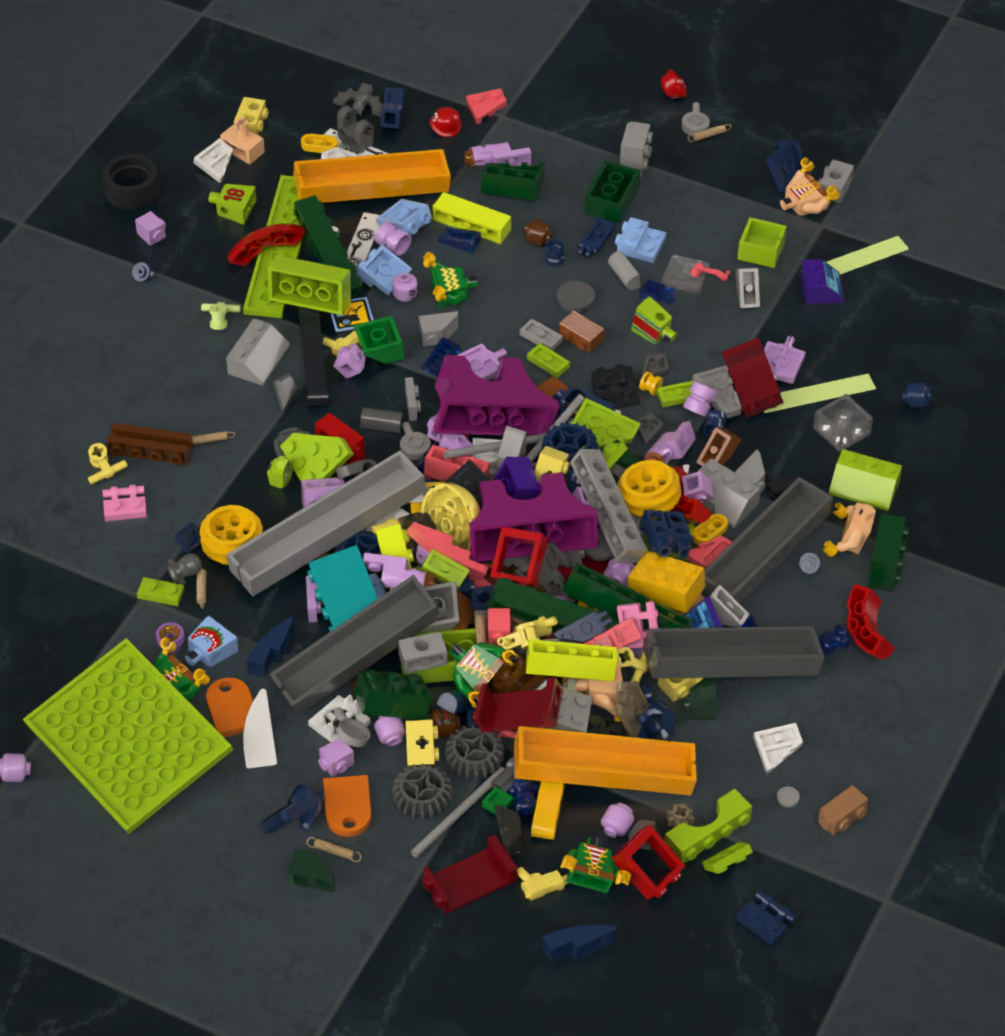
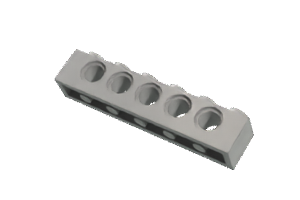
M580 449L570 463L590 506L596 508L597 521L617 563H637L648 549L600 449Z

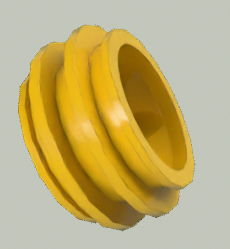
M645 460L635 463L625 470L617 483L630 513L642 518L644 510L663 511V513L671 511L681 497L679 475L674 468L661 461Z
M238 505L219 507L208 514L201 523L199 534L203 552L210 559L228 565L226 554L263 532L260 518L249 509Z

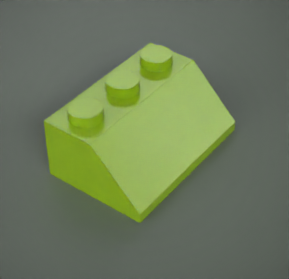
M843 449L836 464L829 494L888 511L900 483L902 465Z

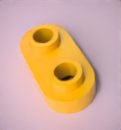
M306 134L301 138V147L307 152L322 153L338 147V140L330 135Z
M712 514L707 521L695 527L693 533L694 543L698 545L723 535L728 528V519L722 514Z

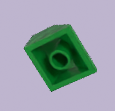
M392 316L354 325L364 356L385 364L405 359L403 342Z

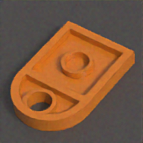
M222 678L215 681L209 686L206 693L207 706L215 729L224 738L244 733L246 718L253 703L248 686L236 678ZM222 687L231 688L227 692H223L220 690Z
M368 775L323 778L326 821L330 830L343 837H353L363 833L371 823ZM347 822L355 824L352 828H346L343 825Z

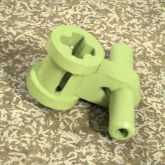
M217 302V304L202 303L201 310L209 311L212 315L210 328L222 330L228 326L225 314L227 312L240 313L241 306L228 305L225 302Z

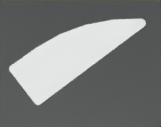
M261 689L254 699L245 722L243 743L246 768L277 764L267 692L265 689Z

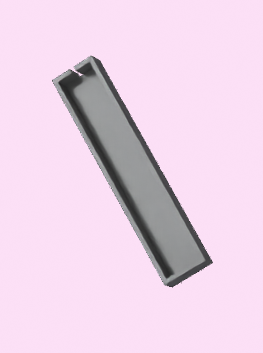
M398 451L226 554L229 570L240 582L242 581V585L248 592L255 596L426 492L424 475L401 451Z

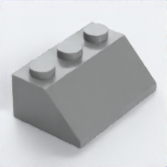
M253 318L226 357L228 374L264 386L290 348V343L272 324Z
M710 459L698 470L707 475L712 482L714 498L707 501L714 504L715 514H722L728 519L730 527L736 528L759 505L761 488L715 460Z

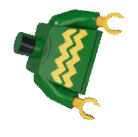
M427 252L424 255L423 265L426 268L431 266L432 293L435 295L439 308L449 305L457 306L462 301L468 299V289L478 287L477 277H465L463 268L445 266L435 261L436 257L431 252Z

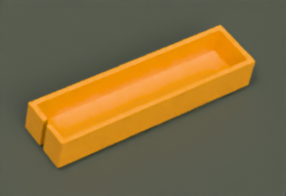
M443 149L294 161L293 172L298 200L316 195L318 201L322 203L449 192L451 177Z
M523 726L518 727L514 741L515 779L690 796L697 781L695 743L669 742Z

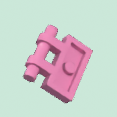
M134 484L125 488H117L115 486L111 487V489L102 490L103 498L111 497V500H103L105 521L147 517L145 496L137 497L138 494H145L144 486H136ZM130 495V498L118 499V496Z
M654 601L646 602V611H641L640 603L617 606L619 623L632 617L642 636L623 647H643L648 630H644L642 619H648L649 629H660L657 624L658 610L655 609Z

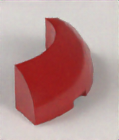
M282 223L265 226L242 238L229 252L228 261L229 263L246 267L255 256L262 252L263 248L270 245L274 247L283 245L297 246L306 232L301 225Z
M680 466L672 467L679 475L681 497L671 511L683 512L685 521L704 523L710 518L712 513L699 500L690 499L684 495L682 476L688 474Z
M854 584L846 607L848 609V619L846 622L849 633L863 651L875 658L886 659L895 648L878 632L877 614L882 600L872 589Z

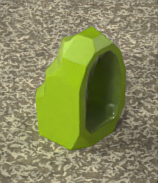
M279 456L271 461L267 472L270 485L281 489L287 486L293 472L290 459L285 456Z

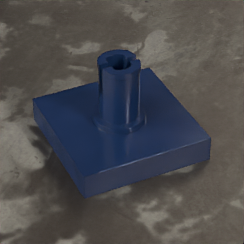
M795 140L788 141L765 158L768 170L772 173L779 192H785L787 185L796 172L802 169L801 160L803 157Z

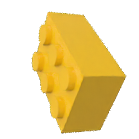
M647 551L628 575V588L668 608L684 613L688 612L706 587L704 567L668 556L660 557L658 553Z

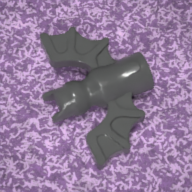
M363 82L358 91H353L349 88L346 92H338V96L333 100L334 104L345 106L349 101L354 100L352 109L359 116H361L367 104L370 105L372 114L381 117V108L384 107V104L379 101L380 96H371L373 92L372 85Z

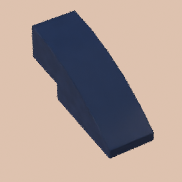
M289 617L276 625L259 641L247 660L248 674L265 678L272 662L281 663L295 632L293 617Z
M582 925L561 929L542 936V950L551 963L569 954H572L575 960H578L617 942V928L614 925Z

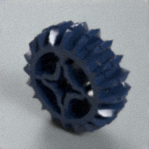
M570 421L568 424L561 422L559 427L553 425L552 430L548 429L542 444V450L545 446L569 454L567 462H570L584 445L583 449H598L597 438L593 434L592 429H587L585 424L580 426L578 422L571 424Z
M362 530L361 533L353 535L335 547L336 553L357 545L362 559L364 558V553L382 555L377 534L373 535L371 531L364 533ZM366 568L368 575L376 573L378 578L380 576V573H382L383 571L381 570L380 572H373Z

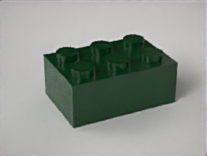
M605 160L585 196L584 213L620 223L640 187V170Z
M881 513L868 588L893 592L894 584H899L901 572L898 571L902 569L904 558L900 554L904 555L907 540L903 539H907L909 527L905 526L906 517Z
M375 670L358 672L353 693L363 715L419 720L427 719L432 698L422 676L413 673L409 675H402L396 672L380 673Z

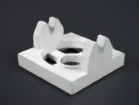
M338 695L308 721V725L330 742L339 738L337 733H335L337 727L333 725L338 718L331 713L336 708L347 710L348 712L345 714L348 718L351 719L355 716V719L366 727L371 723L370 718L362 714L357 701H353L352 695H348L345 699ZM325 717L328 720H330L331 723L329 722L328 724H326Z

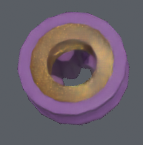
M168 622L159 626L156 631V640L159 646L161 640L165 637L170 639L167 647L172 641L176 643V650L168 654H175L181 649L185 636L184 630L179 624Z

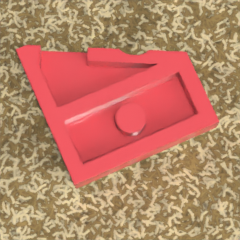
M501 88L466 96V103L476 124L481 123L482 118L486 115L492 116L497 110L507 106V100Z
M719 536L711 541L699 543L697 548L690 550L686 560L694 565L704 567L705 570L732 541Z

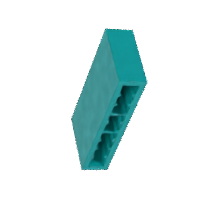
M357 545L309 562L310 570L307 571L310 582H315L317 586L314 592L318 602L322 601L324 604V608H321L325 621L330 620L332 625L328 627L330 632L378 599Z

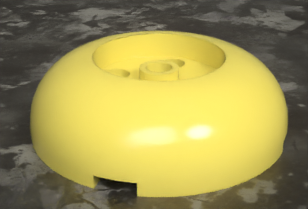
M441 483L434 488H430L426 493L421 506L420 524L453 536L452 545L470 551L469 523L479 515L481 509L474 496L464 487L453 483Z

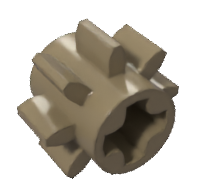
M674 804L673 811H667L668 827L672 826L675 828L682 822L687 825H694V810H689L686 804Z

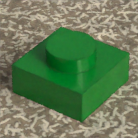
M495 786L482 801V807L501 817L513 804L514 797Z

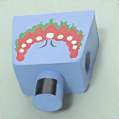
M207 616L188 637L190 652L185 655V659L191 666L202 661L208 667H212L239 651L237 637L210 616Z

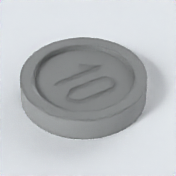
M783 787L777 793V801L784 807H793L799 802V792L793 787Z

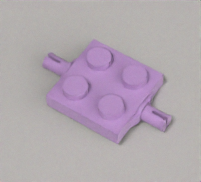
M788 336L784 344L768 341L764 348L775 380L791 384L794 383L806 351L798 350L792 346L795 341L794 337L790 339V336Z
M481 343L458 354V356L466 357L471 364L472 371L477 376L490 380L495 377L499 366L498 359L506 356L507 352L504 348L492 352Z

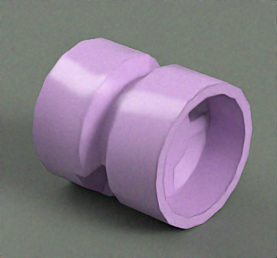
M385 222L377 230L375 242L380 246L383 245L396 256H401L411 244V235L397 228L391 222Z
M693 381L690 388L691 396H687L683 407L707 417L711 408L709 403L714 401L718 390L698 381Z

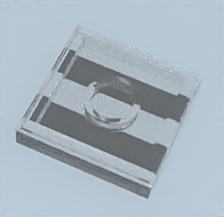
M672 255L661 285L699 294L707 273L702 272L700 277L695 278L691 276L690 272L696 263H701L709 268L710 263Z

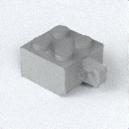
M639 122L627 123L621 143L620 165L639 169L640 177H642L643 171L648 168L649 159L647 157H651L652 146H649L653 137V132H650V124Z
M568 678L562 687L564 691L557 726L543 729L587 732L592 697L576 691L577 680Z

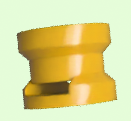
M647 371L640 381L639 389L642 391L647 390L651 395L655 396L657 395V388L662 386L663 378L660 376L655 377L651 372Z

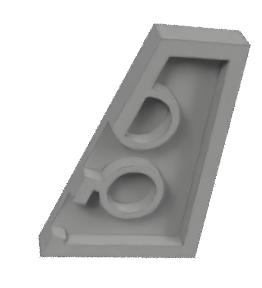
M727 365L693 375L692 381H698L718 390L714 401L710 402L716 410L724 412L727 418L741 414L742 407L737 393L732 387L733 381L728 375Z

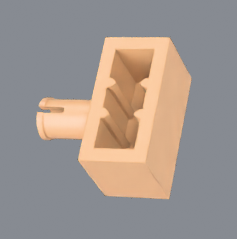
M245 118L237 119L235 124L220 135L221 140L233 148L232 155L248 164H251L265 153L264 139L248 130V120H245Z

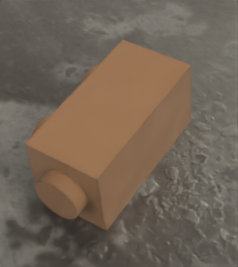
M852 785L820 808L818 822L824 830H828L833 836L840 831L843 832L853 821L865 816L868 798Z

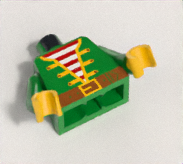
M165 637L160 642L163 651L159 652L153 666L190 702L200 692V685L209 683L210 677L205 674L203 669H197L193 674L173 654L169 656L168 653L175 651L177 646L172 641L167 647L170 639Z
M457 642L449 651L458 660L452 667L457 690L469 699L474 708L477 707L474 700L477 698L478 693H480L481 685L487 684L504 664V661L511 666L514 665L513 662L509 661V657L512 655L518 657V655L513 650H506L495 644L480 642L471 644L466 650Z
M590 837L587 839V843L582 842L577 849H571L562 858L560 868L569 869L566 883L604 893L608 892L614 881L615 884L622 882L629 886L631 873L619 869L611 859V850L600 847L601 841L596 837Z

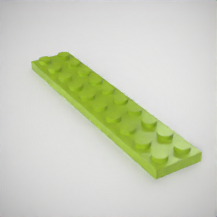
M281 175L267 226L282 223L299 225L294 215V202L298 201L293 176ZM303 237L297 246L283 245L274 247L270 245L263 248L262 252L258 254L243 307L244 315L282 319L286 304L269 300L268 266L276 255L298 259Z

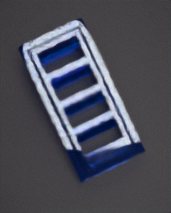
M446 227L438 238V242L472 254L481 242V232Z
M442 337L423 364L422 369L438 377L442 364L435 360L437 359L443 363L444 358L440 357V354L443 356L458 355L461 352L460 345ZM432 364V365L437 366V367H439V368L436 370V369L430 367V365Z

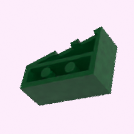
M521 162V166H510L509 163H487L481 174V193L506 196L507 198H519L526 201H537L544 182L545 162H539V165H527V162Z

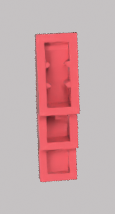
M413 522L407 529L406 533L427 552L430 553L434 549L469 569V577L480 581L487 574L488 566L470 560V551L451 544L453 536Z
M630 617L586 640L582 644L617 647V650L642 636L633 618Z

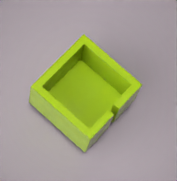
M750 217L739 241L738 260L775 268L785 244L787 226Z

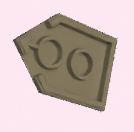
M637 681L618 682L616 712L628 736L637 738L641 729V724L637 717L642 709L648 705V702Z

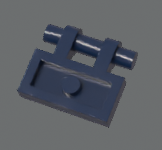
M760 890L755 898L761 903L757 905L751 900L737 914L736 920L773 946L787 931V925L783 922L787 920L793 924L797 916L791 912L789 907L786 905L782 906L776 902L775 897L770 894L766 895ZM769 908L777 913L775 917L767 912Z

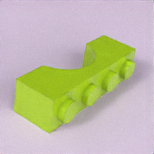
M733 789L717 800L716 814L718 817L714 822L702 827L690 826L682 822L665 833V843L683 863L688 860L691 861L703 850L713 847L721 838L730 836L735 829L748 824L751 820L752 805L736 789Z

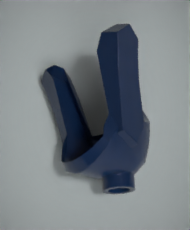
M560 388L553 396L560 405L557 412L560 416L578 394L582 395L584 399L587 398L613 411L616 410L615 404L605 401L583 388H570L566 391ZM581 405L575 410V412H574V413L570 416V418L566 421L567 424H568L569 421H570L571 424H572V422H573V420H574L573 418H575V416H576V414L578 413V411H579Z
M661 700L650 703L642 709L637 717L641 724L637 738L652 739L653 736L661 733L662 737L670 742L674 736V725L677 723V716L674 712L667 708L665 702Z
M298 785L285 807L261 821V831L271 833L285 822L292 823L296 819L301 821L299 828L305 831L321 813V803L325 800L323 794L319 791H312L308 785Z

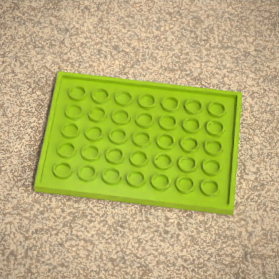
M127 638L23 718V721L128 835L233 751L232 745Z

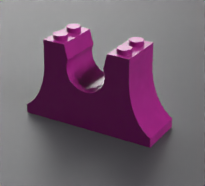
M445 355L435 383L441 406L433 429L435 433L504 435L506 427L509 426L525 431L526 436L544 434L553 425L560 405L557 400L547 396L536 387L529 378L520 358L502 357L494 380L488 381L480 378L472 371L471 364L465 356Z
M562 472L542 474L540 481L541 494L529 500H518L510 497L506 493V487L500 479L479 482L481 512L469 523L470 559L475 562L494 560L502 527L542 533L548 538V542L551 541L556 544L562 552L598 548L596 508L583 504L570 493ZM509 540L505 559L531 556L534 545Z

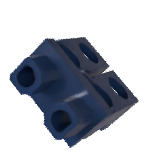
M644 510L639 528L641 531H645L650 551L658 552L660 557H667L670 553H674L679 558H687L690 552L692 535L689 532L683 512L665 511L663 513V511ZM651 516H656L657 519L654 520L651 518Z

